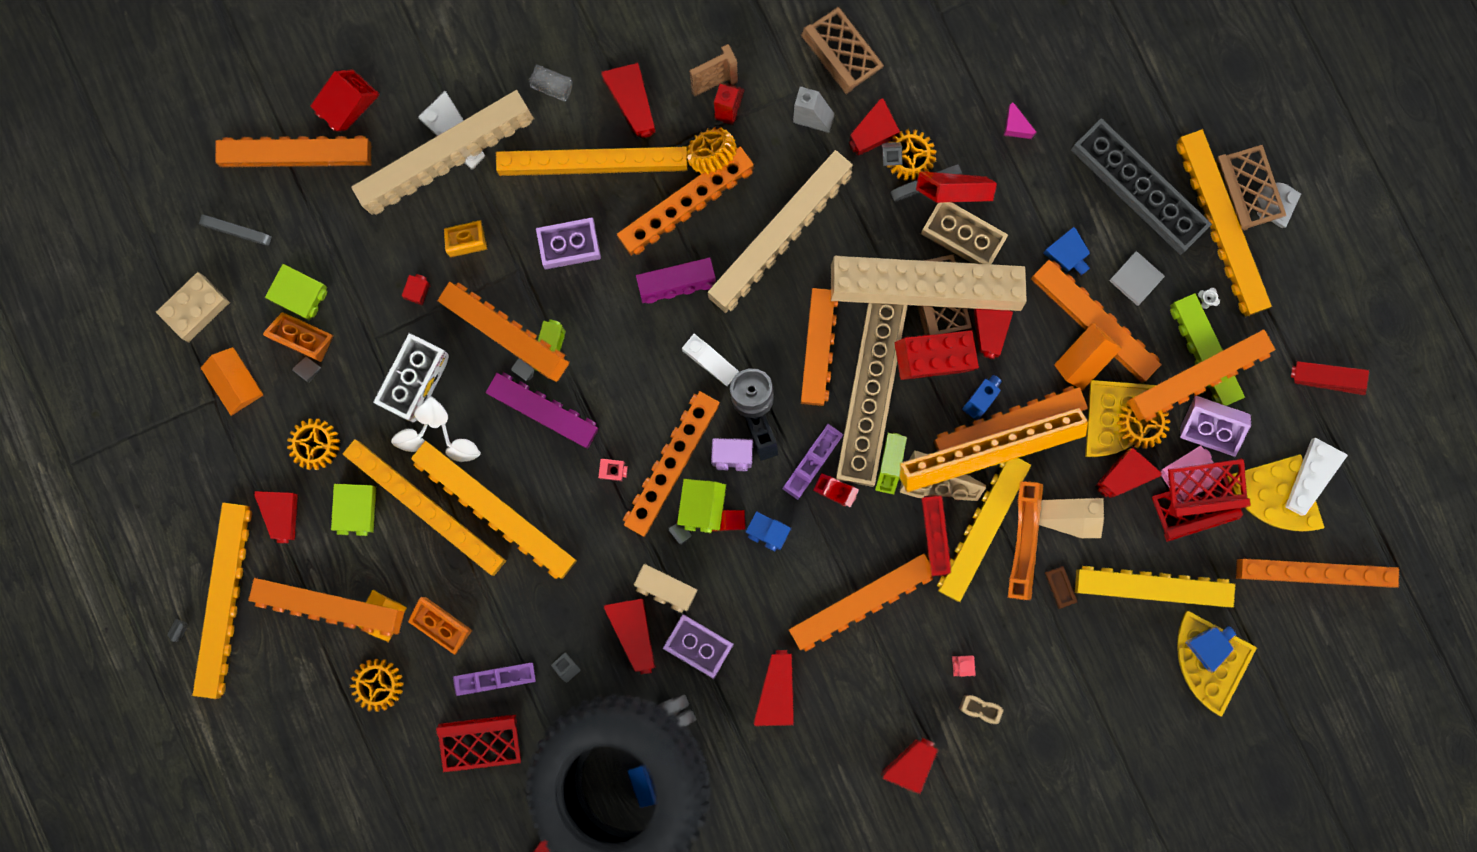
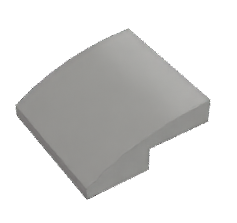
M1136 251L1109 281L1138 306L1165 276Z

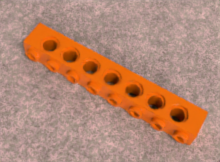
M741 146L735 150L736 155L733 156L732 161L728 162V166L724 165L722 170L717 169L715 173L713 171L709 174L706 172L702 173L617 233L619 240L629 254L633 255L635 253V255H638L645 249L644 246L648 243L653 244L661 238L660 235L665 231L669 233L676 227L675 224L688 220L692 212L702 210L707 205L706 202L719 198L723 190L733 188L738 183L737 180L750 176L753 173L754 164ZM731 166H735L738 168V172L731 174L728 172V169ZM716 177H720L723 180L719 185L714 184L712 181ZM700 188H705L708 192L706 195L700 196L697 194V191ZM684 199L692 201V204L688 207L683 206L681 203ZM669 210L677 212L676 216L672 218L668 217L666 213ZM653 221H660L661 226L654 229L651 227ZM640 231L646 234L641 240L635 238L636 233Z
M699 391L698 395L694 394L689 404L692 406L689 411L685 410L682 414L680 427H675L670 436L673 438L669 445L666 443L661 452L663 457L660 462L657 460L651 469L654 473L651 478H646L642 485L644 488L642 494H637L632 503L635 505L633 510H628L623 518V521H625L624 526L643 537L648 533L720 406V402ZM696 409L704 410L702 418L694 417L693 413ZM687 425L694 426L695 432L692 435L684 433V428ZM677 442L685 443L686 447L682 452L675 450ZM667 459H675L676 465L674 468L669 469L665 466ZM657 476H666V483L658 485L656 483ZM649 492L657 494V499L654 502L647 501L646 496ZM641 508L647 510V516L644 519L637 517V511Z

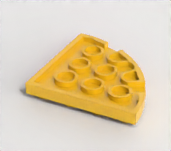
M1091 380L1085 457L1107 456L1134 445L1135 441L1130 445L1128 444L1129 437L1126 439L1122 438L1126 434L1125 432L1119 433L1118 430L1123 428V425H1117V422L1123 421V419L1119 418L1118 414H1125L1121 408L1127 407L1126 402L1157 385ZM1145 419L1140 420L1142 426L1149 425L1145 422ZM1129 421L1131 430L1136 434V426ZM1147 429V430H1146V433L1143 434V437H1144L1151 429Z
M1301 454L1245 470L1247 498H1250L1251 506L1246 507V510L1256 518L1284 530L1313 531L1324 528L1316 501L1306 515L1302 516L1285 507L1303 462ZM1227 476V479H1228L1229 484H1230V482H1231L1233 479L1230 478L1229 476ZM1235 483L1231 488L1234 495L1241 494L1240 485Z
M1185 611L1180 624L1177 643L1181 671L1197 699L1209 710L1222 717L1257 647L1236 636L1228 641L1234 648L1233 651L1214 672H1208L1185 642L1207 629L1217 626L1189 611Z

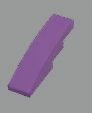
M827 424L782 489L798 500L843 437V434Z
M533 662L453 676L456 696L536 682Z

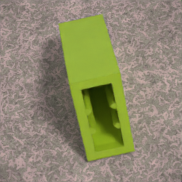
M888 433L875 491L894 494L900 477V463L903 461L907 437L898 433Z

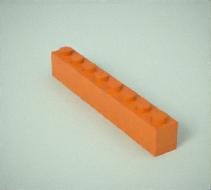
M324 136L316 137V139H309V137H298V139L279 137V140H272L270 137H260V140H253L250 137H242L241 140L224 137L222 140H216V163L220 167L371 165V142L364 136H355L354 139H347L344 136H337L335 139H328V137Z
M1048 260L1031 278L1082 328L1087 330L1094 323L1122 347L1114 357L1141 383L1147 381L1162 365L1158 362L1160 359L1154 353H1149L1140 340H1135L1126 327H1121L1111 313L1107 314L1103 310L1100 302L1097 300L1093 301L1086 289L1083 287L1079 288L1072 276L1069 274L1065 275L1057 262Z
M451 282L448 283L437 300L438 302L548 378L556 382L559 380L570 363L564 359L565 354L557 349L555 351L549 349L551 347L549 343L542 339L540 342L536 340L537 335L529 330L523 331L521 324L514 320L510 322L507 320L509 316L500 310L498 313L495 312L493 305L487 301L482 303L480 301L481 297L473 292L470 294L466 292L468 288L459 282L457 285Z
M1262 330L1128 400V403L1137 420L1145 419L1147 422L1157 417L1156 412L1161 410L1164 413L1172 409L1173 403L1178 401L1181 404L1189 400L1188 395L1194 393L1196 396L1206 391L1205 387L1210 384L1211 387H1214L1222 382L1221 378L1227 376L1229 379L1237 375L1238 369L1243 367L1246 370L1254 366L1253 361L1259 359L1261 362L1271 357L1269 353L1274 351L1275 348L1266 331Z
M1074 386L1063 389L1062 394L1056 395V392L1046 395L1045 400L1040 402L1038 399L1027 402L1028 406L1020 408V405L1009 409V413L1004 415L1002 412L991 415L992 419L984 421V418L976 420L971 427L967 428L966 425L955 428L956 432L948 434V431L938 434L934 444L937 452L1078 408L1081 411H1085L1088 407L1080 387L1074 389Z
M925 554L914 558L790 628L789 631L799 649H804L805 652L815 647L814 642L819 639L824 642L832 637L831 633L838 629L841 632L849 627L848 623L855 620L857 623L866 618L865 614L872 611V613H875L882 609L881 604L887 601L891 604L900 599L898 595L904 591L908 594L916 590L915 585L920 582L924 585L932 581L930 563Z
M1237 559L1236 579L1394 588L1399 587V568Z
M254 578L249 601L255 602L256 607L266 609L267 605L273 606L272 610L283 613L287 609L291 610V615L302 617V613L309 614V619L319 621L320 617L326 618L327 623L336 625L340 621L344 622V627L355 629L356 625L362 626V631L373 633L375 629L380 631V635L391 637L392 633L399 635L404 611Z

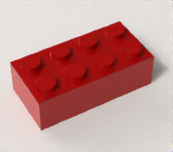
M972 331L907 337L894 342L901 380L965 373L979 368Z

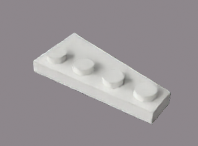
M446 91L419 116V119L437 136L463 121ZM483 151L474 157L470 155L465 163L473 169L485 157Z
M1317 438L1311 439L1285 507L1301 516L1306 515L1348 455Z

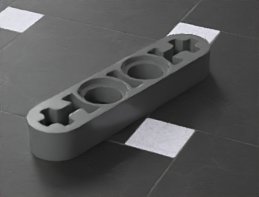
M959 165L936 172L962 175ZM918 180L891 191L894 201H899L919 193L916 190Z
M201 215L199 224L204 227L269 246L272 238L265 233L206 215Z

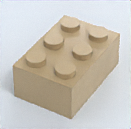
M197 272L156 313L181 339L189 342L230 302L205 276Z
M645 564L634 586L638 587L636 591L646 596L651 593L655 595L654 600L665 604L667 601L673 604L671 608L681 613L684 610H689L698 591Z

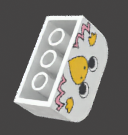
M409 333L373 403L411 422H415L417 420L415 418V411L432 395L446 367L449 357L448 353Z

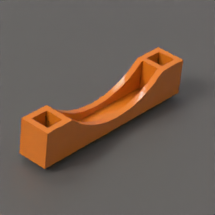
M1020 481L1017 542L1009 582L1008 598L1031 600L1043 493V484Z

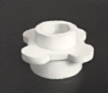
M1210 288L1207 291L1202 290L1198 293V297L1202 301V308L1207 309L1209 306L1219 305L1220 300L1215 288Z

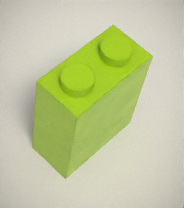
M282 264L265 298L310 321L311 317L313 318L317 314V306L320 300L323 301L326 297L327 287Z
M684 479L677 525L685 526L684 530L696 531V528H700V532L712 533V530H720L726 484Z
M334 484L331 530L337 531V535H348L349 532H356L357 536H368V532L373 533L376 486Z

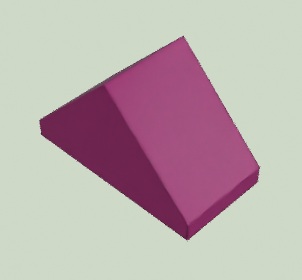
M1011 103L1007 110L1004 135L1031 139L1036 131L1016 105Z

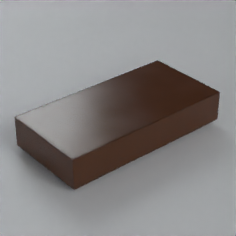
M1064 566L1045 572L1058 609L1077 603Z

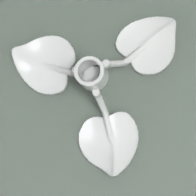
M431 396L415 411V418L424 424L421 432L417 434L413 429H405L395 434L391 440L395 447L404 451L415 452L425 442L421 437L424 435L427 426L438 428L442 425L446 444L449 446L445 453L449 458L465 462L471 461L481 454L477 446L467 439H456L452 443L449 441L445 426L448 414Z

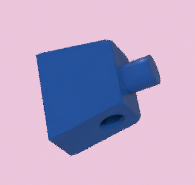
M1075 227L1044 252L1051 261L1057 262L1066 273L1073 267L1080 275H1083L1090 269L1083 260L1090 254L1089 250Z
M992 375L989 380L985 379L961 410L973 419L978 420L1001 391L998 388L1002 382L1001 379L995 375Z
M1230 626L1221 632L1217 627H1211L1187 640L1185 643L1208 672H1214L1233 651L1234 648L1228 641L1235 637L1236 633Z

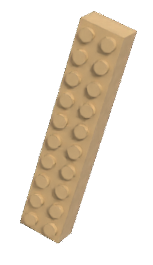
M515 90L351 188L363 208L370 214H378L387 205L399 202L404 195L416 192L417 188L421 185L430 184L433 178L438 175L447 174L450 168L455 165H462L470 155L473 157L477 156L482 152V149L496 145L499 142L498 140L504 136L509 137L515 133L516 129L528 126L534 118L518 91Z
M835 150L708 291L709 299L725 313L728 310L732 311L738 305L737 301L740 296L745 297L751 290V284L753 282L757 283L763 277L766 267L770 269L776 262V256L779 253L782 255L788 249L789 242L791 240L795 241L800 236L802 227L804 225L806 227L809 226L814 220L815 213H820L825 208L827 199L829 197L833 199L839 192L840 185H845L851 179L853 164Z
M834 256L831 264V301L1021 311L1026 304L1025 266Z
M868 303L836 474V480L870 487L875 486L897 366L894 342L902 338L907 305Z

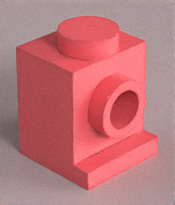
M601 459L598 478L623 481V477H627L628 466H624V461ZM613 467L618 469L616 474H611Z
M974 656L952 657L953 676H975Z

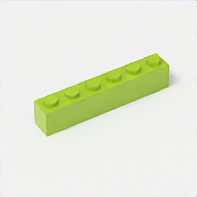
M1195 293L1170 305V312L1180 325L1178 326L1179 331L1187 339V348L1196 358L1195 365L1223 351ZM1227 376L1221 378L1222 382L1214 387H1211L1210 384L1206 386L1210 388L1213 394L1211 396L1212 401L1225 406L1245 398L1235 376L1229 379Z

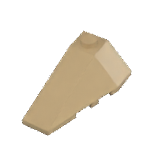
M914 450L909 461L928 454ZM964 474L910 492L906 491L901 482L900 493L916 498L942 495V497H953L955 500L978 501L986 489V485Z
M1103 498L1042 500L1040 526L1078 538H1101L1104 521Z

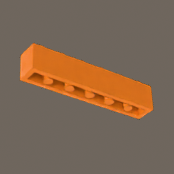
M812 288L801 404L824 406V401L828 402L829 398L826 382L830 383L831 371L827 370L828 363L832 364L833 352H829L830 345H834L835 334L831 333L832 326H836L837 315L833 314V309L838 306V301H831V290Z

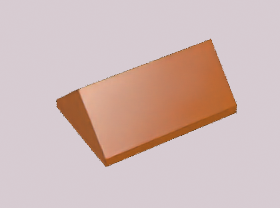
M284 312L263 333L269 339L319 362H322L333 339L332 334Z
M1092 323L1054 366L1067 382L1084 390L1122 347L1096 324Z
M233 347L211 355L201 367L231 416L264 395Z
M426 597L419 599L408 621L454 655L473 631Z

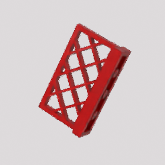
M1244 459L1168 469L1171 499L1170 515L1178 517L1251 506L1250 498H1247ZM1238 464L1239 472L1234 477L1228 470L1232 465ZM1214 467L1222 470L1217 479L1210 475ZM1195 470H1200L1204 473L1198 482L1191 477ZM1181 472L1185 475L1180 484L1175 482L1174 473ZM1225 474L1233 479L1227 488L1220 483ZM1207 476L1214 481L1209 490L1201 485ZM1188 479L1196 484L1190 493L1182 488ZM1235 483L1240 485L1241 494L1234 495L1230 491ZM1217 485L1224 490L1220 497H1215L1212 494ZM1198 488L1206 492L1200 500L1193 496ZM1181 490L1188 496L1183 502L1177 503L1176 495Z
M1225 474L1222 481L1224 483V486L1227 488V486L1229 485V481ZM1216 489L1212 491L1220 496L1223 493ZM1170 491L1152 496L1154 506L1165 532L1166 542L1238 520L1243 516L1241 508L1221 510L1219 512L1213 511L1210 515L1199 513L1191 521L1183 518V516H1173L1178 521L1175 526L1168 527L1166 518L1168 514L1170 515L1169 508L1167 510L1160 507L1158 499L1166 498L1171 501ZM1200 496L1195 497L1198 500L1202 499Z
M942 495L922 498L931 576L951 574Z
M516 714L439 724L436 730L437 736H439L443 772L521 763ZM512 729L513 738L509 742L500 736L504 730ZM485 732H490L496 736L491 744H488L481 738ZM471 734L476 738L471 747L462 741L465 735ZM444 737H452L457 741L452 749L444 744ZM497 739L506 744L501 753L492 747ZM478 741L487 747L482 755L473 749ZM459 743L468 749L463 757L453 751ZM510 747L515 751L516 758L508 759L503 753ZM489 749L498 755L495 761H488L483 757ZM469 752H472L479 758L476 763L470 764L464 759ZM450 754L460 760L456 766H447V758Z

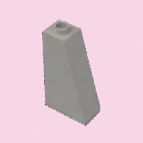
M800 87L794 106L793 123L830 132L835 115L818 91Z

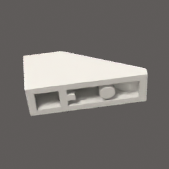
M695 334L682 347V351L726 386L739 373L736 368Z

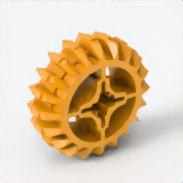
M714 127L712 130L707 129L706 132H701L687 146L688 163L696 172L699 171L701 174L704 172L709 174L711 171L715 173L717 169L722 170V167L724 165L728 166V162L732 161L733 156L736 155L735 139L727 130L722 128L716 129Z
M906 130L905 136L900 131L899 138L893 136V142H888H900L901 144L906 142V149L902 151V161L907 163L908 168L901 165L887 166L893 167L891 170L892 174L898 171L897 178H900L902 174L905 175V181H907L908 176H911V180L915 181L916 175L919 176L921 171L929 172L928 169H932L934 166L931 162L936 161V158L933 157L936 154V150H930L934 147V143L928 144L930 138L926 137L923 139V132L920 133V136L916 135L917 130H914L913 134ZM913 142L919 144L924 151L915 148ZM909 148H910V152H912V154H914L913 159H912V162H911V158H909V156L907 157ZM926 156L925 162L920 167L915 168V161Z
M1126 402L1127 407L1121 408L1125 414H1118V417L1123 419V421L1117 422V425H1123V428L1118 431L1119 433H1126L1122 436L1123 439L1130 438L1128 441L1129 445L1135 441L1136 448L1142 444V448L1145 449L1148 444L1150 447H1154V441L1157 444L1161 443L1160 437L1166 438L1167 435L1163 431H1169L1170 428L1165 426V424H1169L1170 420H1165L1164 417L1169 415L1168 412L1164 414L1161 410L1156 412L1158 423L1151 419L1147 421L1149 425L1142 426L1136 416H1131L1133 410L1128 402ZM1129 421L1136 426V434L1131 430ZM1147 429H1157L1152 437L1143 438V434L1146 433Z
M310 418L308 419V425L305 421H301L302 427L295 425L297 432H290L294 436L293 439H287L288 442L292 443V445L287 446V449L293 450L289 456L295 457L293 462H300L299 466L302 468L306 465L308 470H311L312 466L315 470H319V464L322 468H325V461L331 464L333 461L330 457H337V454L333 453V451L340 449L335 446L340 440L334 439L338 433L332 432L334 427L331 425L327 427L328 422L323 421L321 423L320 419H316L314 422ZM313 429V432L310 433L307 439H301L307 431ZM320 430L326 435L328 444L321 442ZM316 442L322 446H316L313 449L312 446L306 443ZM300 445L306 447V454H308L307 459L302 455L300 451ZM319 450H326L321 457L314 459Z
M374 659V665L371 660H368L367 666L365 664L360 665L362 671L355 670L358 677L353 676L351 678L353 681H356V684L350 685L351 688L356 687V691H353L351 694H358L359 697L355 701L359 702L362 700V708L368 704V711H371L374 707L375 711L378 712L380 711V705L383 710H387V704L391 707L394 706L392 699L395 701L400 699L395 694H402L403 692L401 689H398V686L404 685L403 682L398 683V679H401L402 675H395L399 669L391 670L394 665L393 663H389L386 667L387 660L385 659L381 661V664L379 659ZM379 669L373 679L364 678L369 671ZM384 672L389 675L392 686L385 682ZM379 681L378 684L381 683L382 688L375 689L371 683ZM363 684L369 688L370 698L364 693ZM381 691L390 692L384 700L376 701V697L379 696Z

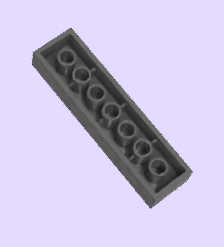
M1102 118L1071 149L1180 255L1212 225Z

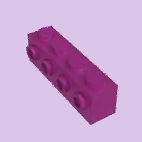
M710 258L636 275L642 303H654L663 298L671 299L676 295L691 294L701 289L709 290L716 283Z

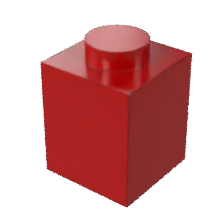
M416 274L415 277L409 275L402 297L408 301L423 305L430 287V283L426 281L427 278Z

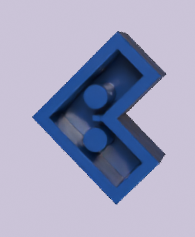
M756 511L746 533L749 534V539L757 543L761 540L766 543V548L775 552L776 549H781L791 528Z

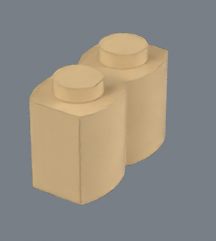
M964 695L959 707L962 712L970 716L980 717L982 720L992 724H998L1003 713V709L1000 706L991 702H983L972 695Z

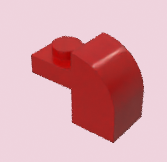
M821 473L813 491L843 506L851 507L859 489Z

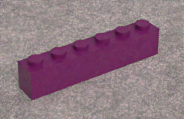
M504 372L502 375L496 373L486 391L489 396L586 449L589 448L599 430L595 426L596 422L589 418H586V420L579 418L580 414L572 409H569V411L562 408L563 404L556 400L552 402L546 400V395L537 390L535 393L528 390L530 386L521 381L519 384L513 382V377Z

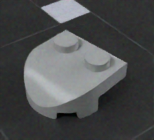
M1276 183L1286 217L1271 222L1281 228H1286L1301 193L1284 183ZM1264 186L1260 194L1271 199L1274 193L1271 188ZM1258 197L1255 204H1257L1258 208L1265 210L1269 202ZM1271 203L1266 212L1276 215L1280 213L1278 206ZM1257 212V214L1261 218L1262 213Z

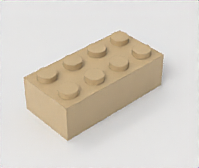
M952 202L938 203L921 232L923 236L972 264L990 265L1008 234Z

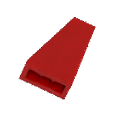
M636 63L603 71L602 76L605 84L636 136L646 138L655 133L639 64Z
M730 84L719 85L714 100L715 120L731 125L734 124L745 89Z
M921 171L919 172L916 190L936 203L993 201L997 183L985 176Z
M1298 361L1296 367H1292L1291 378H1295L1294 383L1366 395L1369 370Z
M644 599L604 605L605 611L634 670L640 671V674L651 673V669L655 668Z
M776 650V654L771 655L754 726L793 725L792 655L787 654V650Z

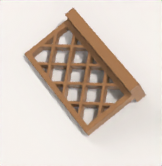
M839 7L814 24L805 27L801 36L846 94L884 66ZM837 14L842 20L841 25L831 24V18ZM818 26L827 27V34H819L815 28ZM830 28L840 29V36H829ZM843 30L850 31L853 34L852 40L842 38ZM828 40L839 42L838 50L830 49ZM841 42L852 44L851 52L841 51ZM854 45L862 46L864 55L853 53ZM839 56H850L849 65L841 63ZM853 57L863 59L862 67L852 65ZM866 59L872 60L876 67L873 69L865 68ZM851 69L861 71V77L854 80L850 75Z
M729 44L721 47L722 55L690 70L691 87L694 96L727 80L730 85L738 82L737 60Z
M1263 145L1227 156L1226 154L1218 156L1217 165L1242 231L1286 217V212ZM1260 152L1261 160L1259 164L1248 159L1251 153ZM1239 158L1244 163L1238 169L1232 166L1231 159ZM1246 162L1256 166L1253 175L1242 171ZM1258 168L1266 171L1268 176L1265 181L1255 177ZM1240 174L1250 178L1246 187L1238 183L1237 179ZM1252 180L1263 184L1258 193L1248 188ZM1264 186L1273 190L1274 194L1271 199L1260 194ZM1246 191L1256 196L1252 204L1244 201L1243 196ZM1258 197L1269 202L1265 210L1254 206ZM1271 203L1278 206L1279 214L1272 215L1266 212ZM1252 209L1262 213L1259 220L1251 221L1249 214Z
M954 254L924 260L935 262H943L949 260L950 262L956 263ZM917 305L925 335L953 333L972 328L967 308H962L961 312V308L948 307L955 312L953 318L949 320L942 315L946 307H943L941 312L938 313L933 309V306ZM957 315H960L964 318L966 325L958 326L953 321ZM940 318L949 323L947 328L941 331L938 330L937 326Z

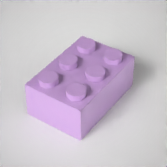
M593 218L536 228L542 264L545 269L601 259Z
M1195 396L1182 422L1180 438L1236 457L1251 426V414Z
M713 439V467H716L717 470H728V467H736V471H747L748 468L752 467V440Z
M682 615L663 649L714 678L732 648L733 643L689 617Z

